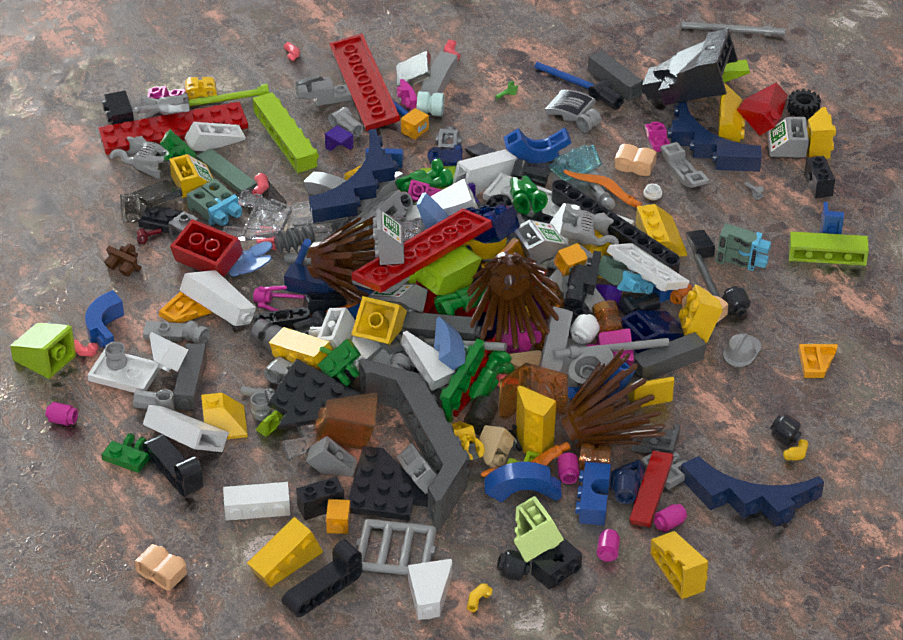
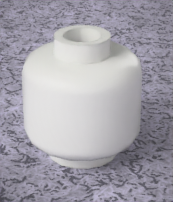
M590 314L579 315L570 327L571 337L578 344L591 343L600 330L597 319Z

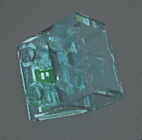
M585 144L554 158V163L549 164L548 167L562 180L567 182L574 178L566 175L563 172L564 170L585 174L603 164L595 146L587 147Z

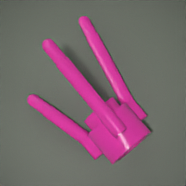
M259 286V288L256 287L254 290L253 301L258 303L259 308L279 311L267 305V303H271L273 297L303 299L304 296L272 293V291L285 290L287 286Z

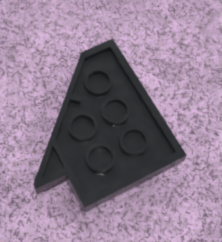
M296 358L270 398L267 406L284 414L278 428L286 429L358 417L369 398Z
M362 447L348 498L350 500V513L410 521L414 505L428 507V494H425L416 485L409 474L384 448Z

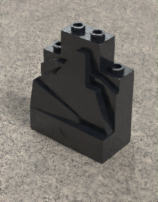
M729 29L709 32L704 42L678 52L677 55L672 56L671 59L656 67H650L641 85L642 92L646 94L647 100L660 98L663 100L664 105L727 94L722 78L727 63L738 62Z

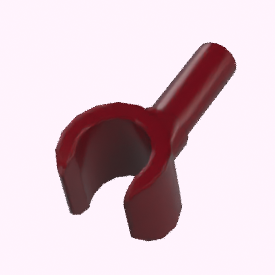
M140 228L137 231V242L144 244L148 241L149 236L162 233V230L145 231V229Z

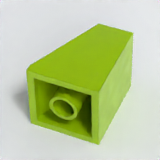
M461 245L442 258L417 271L415 277L419 283L436 295L454 293L455 290L471 286L473 282L472 277L477 272L482 258L464 245Z
M36 323L10 345L13 361L48 379L53 377L76 357L73 331L70 325Z

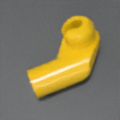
M801 439L797 447L785 450L783 453L784 459L787 461L804 459L809 445L808 441Z
M482 583L469 593L467 610L476 612L479 599L482 596L489 598L493 593L492 587Z

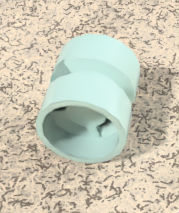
M419 91L416 109L427 115L431 112V115L442 117L445 101L444 93H434L431 96L429 92Z

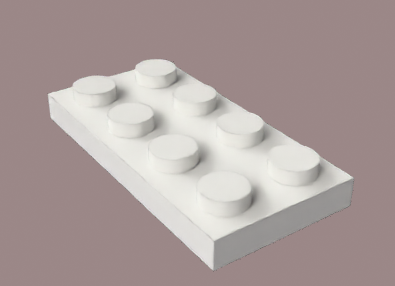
M633 243L609 245L607 252L613 256L614 260L624 263L629 270L639 273L642 279L654 283L656 288L661 291L687 288L690 282Z

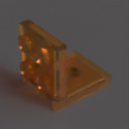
M524 363L500 380L499 418L508 419L517 413V387L519 385L555 400L556 413L558 414L560 409L568 406V374ZM545 385L550 388L551 394L545 389Z

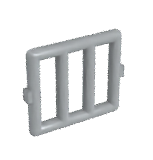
M366 519L363 523L361 536L357 538L356 549L362 554V570L408 575V561L414 533L427 534L421 563L431 562V557H434L436 527ZM371 528L384 529L377 563L364 562ZM393 530L405 532L399 565L386 564Z

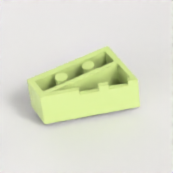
M536 496L516 507L515 521L517 527H515V533L517 537L514 538V543L525 562L530 561L548 549L557 547L564 540L553 519Z

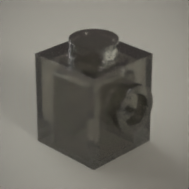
M139 193L120 194L122 223L138 222L141 219Z

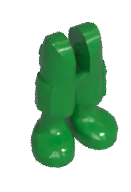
M437 158L432 161L429 172L426 173L425 170L420 169L395 181L396 187L401 192L408 193L411 179L430 184L429 186L433 188H446L453 184V175L450 169H444L441 159Z
M527 175L522 176L521 181H519L518 177L510 179V193L516 211L528 214L530 212V203L535 213L545 208L548 203L547 194L544 191L538 190L537 186Z
M470 286L455 290L454 293L434 297V304L438 314L455 316V311L460 307H463V310L466 311L468 303L477 290L469 297L467 290ZM486 288L481 293L479 298L476 300L472 308L479 305Z
M492 350L485 367L481 369L476 381L470 386L468 394L475 408H481L499 383L496 377L500 373L511 375L514 372L515 368L510 363L512 357L507 352Z

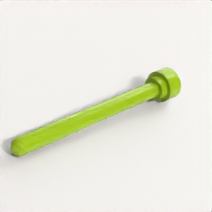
M260 84L257 89L188 100L189 107L261 96L269 93L268 84Z

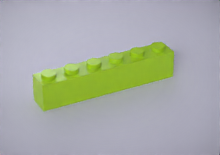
M273 92L252 98L254 114L295 171L300 173L316 168L317 159H319L317 149L312 147L310 140L304 136L302 129L298 128L294 118H291L288 110L282 106L280 99L276 98Z

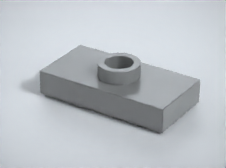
M146 321L143 339L150 340L149 335L153 332L169 341L183 342L182 331L186 323Z

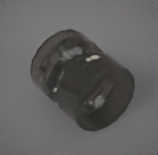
M480 395L475 397L463 422L473 425L475 434L481 435L485 425L491 426L498 412L497 403L487 396Z

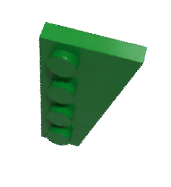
M476 339L473 346H469L465 363L458 367L456 374H452L448 387L444 388L441 392L440 400H442V409L444 410L447 422L452 423L453 410L458 411L461 405L462 392H467L471 376H475L485 355V341Z

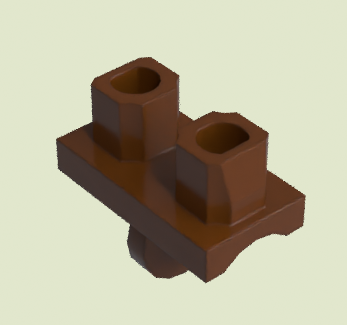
M127 244L125 247L121 246L119 250L111 246L107 247L108 256L104 263L108 268L114 270L120 263L122 265L118 270L127 277L134 270L139 272L142 269L137 264L138 253L135 252L136 248L134 245Z

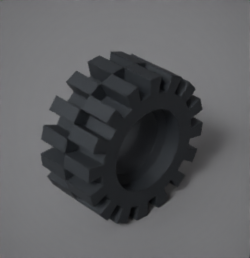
M798 89L789 95L787 111L788 113L790 112L791 116L805 117L806 120H809L810 117L820 110L821 98L819 94L816 95V92L811 93L809 89L808 91H805V89L800 91Z

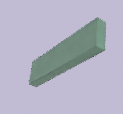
M211 148L196 156L197 160L207 165L209 171L242 196L251 192L257 186V182Z

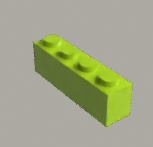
M790 231L789 261L865 266L867 264L869 252L868 236Z

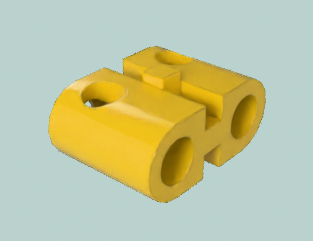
M198 77L187 78L185 80V93H187L188 99L217 95L215 79L212 77H202V80H198Z

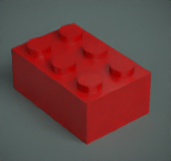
M193 219L190 220L170 245L175 261L201 272L216 270L223 277H225L243 254L238 237Z

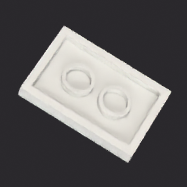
M104 349L88 373V381L133 393L136 390L147 391L161 369L158 367L160 363L125 354L127 359L126 366L120 370H112L107 367V357Z

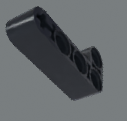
M163 434L142 443L144 452L149 453L150 461L182 497H186L204 487L202 467L195 456L185 459Z
M341 540L334 546L332 562L289 589L283 595L282 604L296 617L299 618L306 615L361 576L362 554L347 540Z

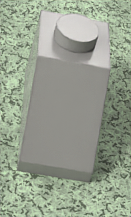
M326 436L310 446L306 462L321 474L351 477L354 475L357 459Z

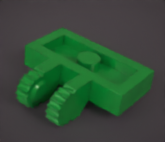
M172 130L167 131L160 142V145L167 150L163 157L166 161L172 158V156L189 155L195 158L197 155Z
M346 339L317 365L324 374L333 379L338 377L347 386L350 384V380L344 370L347 368L349 373L357 378L360 373L353 362L361 354L351 339Z
M129 433L124 438L123 444L111 441L101 454L102 460L139 473L149 460V453L143 452L142 443L147 440L140 437L136 441L134 448H132L135 435Z

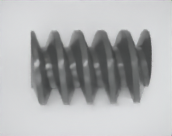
M309 225V230L306 226H302L301 231L298 227H295L294 232L288 228L286 234L283 230H279L278 235L273 231L275 247L280 255L283 254L284 248L288 253H290L291 247L297 252L298 246H302L305 239H310L311 245L315 242L312 225Z

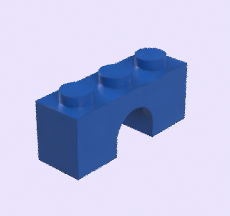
M585 462V469L580 470L579 483H583V486L578 485L577 498H580L581 501H576L575 514H579V523L605 526L607 495H600V493L608 494L611 464Z

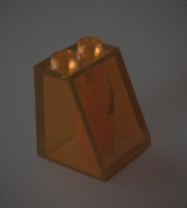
M378 393L327 400L324 408H320L318 419L314 423L313 431L317 432L316 441H320L328 436L340 446L362 450L363 446H367L375 428Z

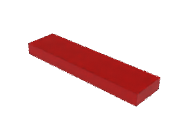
M652 451L629 518L630 524L651 528L674 460L673 454Z

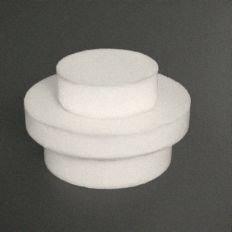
M648 184L644 189L643 195L649 200H657L661 198L662 190L657 184Z

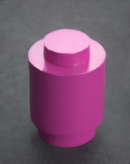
M52 402L51 405L47 406L45 415L51 423L69 426L76 423L78 409L72 405Z
M573 453L561 454L557 458L558 477L564 484H573L579 477L578 457Z
M672 504L655 514L654 524L657 529L668 532L684 523V520L687 518V512L681 504Z
M606 529L599 535L596 554L603 561H614L618 557L620 537L615 530Z

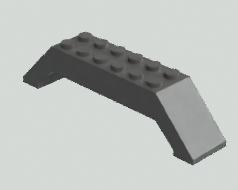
M360 359L358 360L360 373L359 390L364 396L369 398L367 403L372 401L396 409L421 454L438 474L433 485L428 486V517L433 526L436 527V530H439L467 488V478L470 476L467 463L470 462L469 454L466 450L462 449L460 438L454 435L452 424L446 421L444 410L438 407L436 396L430 393L428 382L424 381L419 373Z

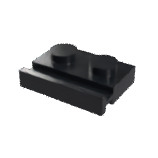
M148 204L141 215V219L138 220V226L152 230L161 229L162 232L169 233L168 223L183 211Z

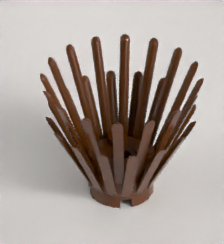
M375 216L352 228L350 227L358 223L362 217L348 222L323 241L314 242L307 253V258H311V265H307L310 275L314 279L324 281L352 303L354 300L360 304L362 297H368L370 294L352 285L351 273L378 257H375V250L358 251L374 248V238L350 243L372 235L373 228L352 236L349 235L372 225Z
M507 251L497 254L490 262L483 265V269L474 274L473 279L479 275L481 276L467 290V293H469L468 297L476 290L477 292L468 303L466 313L470 311L485 288L486 290L471 319V328L474 327L476 321L480 320L490 298L480 334L482 340L485 339L487 330L493 329L497 307L498 316L495 342L501 343L502 327L503 334L507 335L509 333L510 315L513 348H519L516 317L520 333H524L526 327L530 343L532 345L536 343L527 309L535 326L538 327L541 324L545 334H550V329L532 297L533 295L547 315L551 314L556 321L559 320L558 314L536 288V286L539 287L548 297L558 305H561V300L537 279L539 278L553 289H557L555 282L543 273L549 272L546 268L534 264L537 261L525 258L514 252V255L508 254Z
M624 348L619 350L606 366L605 363L601 365V362H599L568 406L559 411V414L564 412L566 414V417L561 419L571 441L575 439L580 441L575 444L576 447L584 444L642 445L632 440L637 438V441H642V438L664 437L663 435H666L665 432L655 430L664 428V424L635 427L649 424V418L661 415V411H653L638 416L631 413L639 410L642 404L654 400V395L651 394L626 404L628 398L624 396L645 384V378L638 380L601 402L620 387L619 382L638 367L635 363L627 370L620 371L596 391L629 358L630 354L627 353L621 359L620 356L623 354Z

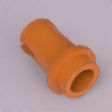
M688 284L687 288L673 290L670 294L671 302L676 305L682 304V298L690 290H693L692 286Z

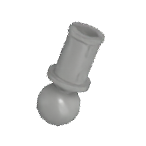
M600 184L594 185L595 191L591 189V193L596 197L597 202L612 211L616 205L614 199L611 198L608 192L604 191Z

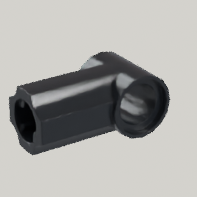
M602 80L588 89L589 95L595 98V101L601 100L614 110H618L624 103V97L612 90L611 84L607 80Z
M518 159L514 163L510 176L518 177V179L522 180V176L527 175L534 184L545 187L549 177V170L531 166L529 162Z
M654 293L633 299L632 296L623 297L618 303V308L629 322H634L642 314L660 309L661 304L658 295Z
M318 310L312 314L310 319L291 324L292 330L309 335L310 327H322L327 313L324 310Z

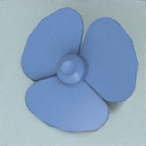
M261 242L252 246L249 250L243 251V254L229 270L230 276L235 277L239 274L253 272L272 260L270 255H260L268 252L273 246L272 243Z

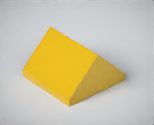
M674 376L647 380L645 384L627 394L630 402L651 394L655 396V399L642 404L641 407L673 401Z

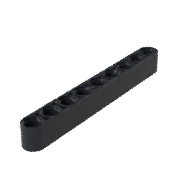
M556 180L552 183L551 200L555 205L561 208L563 203L580 206L581 210L592 214L606 213L609 218L614 220L608 227V235L615 236L619 244L633 243L679 274L680 257L676 253L564 180Z

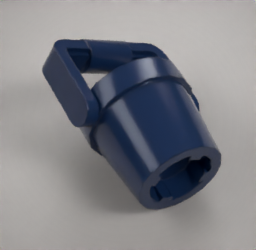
M640 460L623 465L611 472L610 487L615 492L616 500L621 504H631L636 500L640 481L644 478V465Z

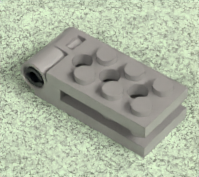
M394 191L367 206L352 221L359 217H362L361 220L350 228L373 216L376 218L377 210L379 209L398 221L406 214L407 210L412 208L413 200L407 192ZM373 224L349 236L371 229ZM372 234V235H369V236H367V237L361 238V239H359V240H356V241H353V242H350V243H354V242H359V241L371 239V238H374V236H373V234Z

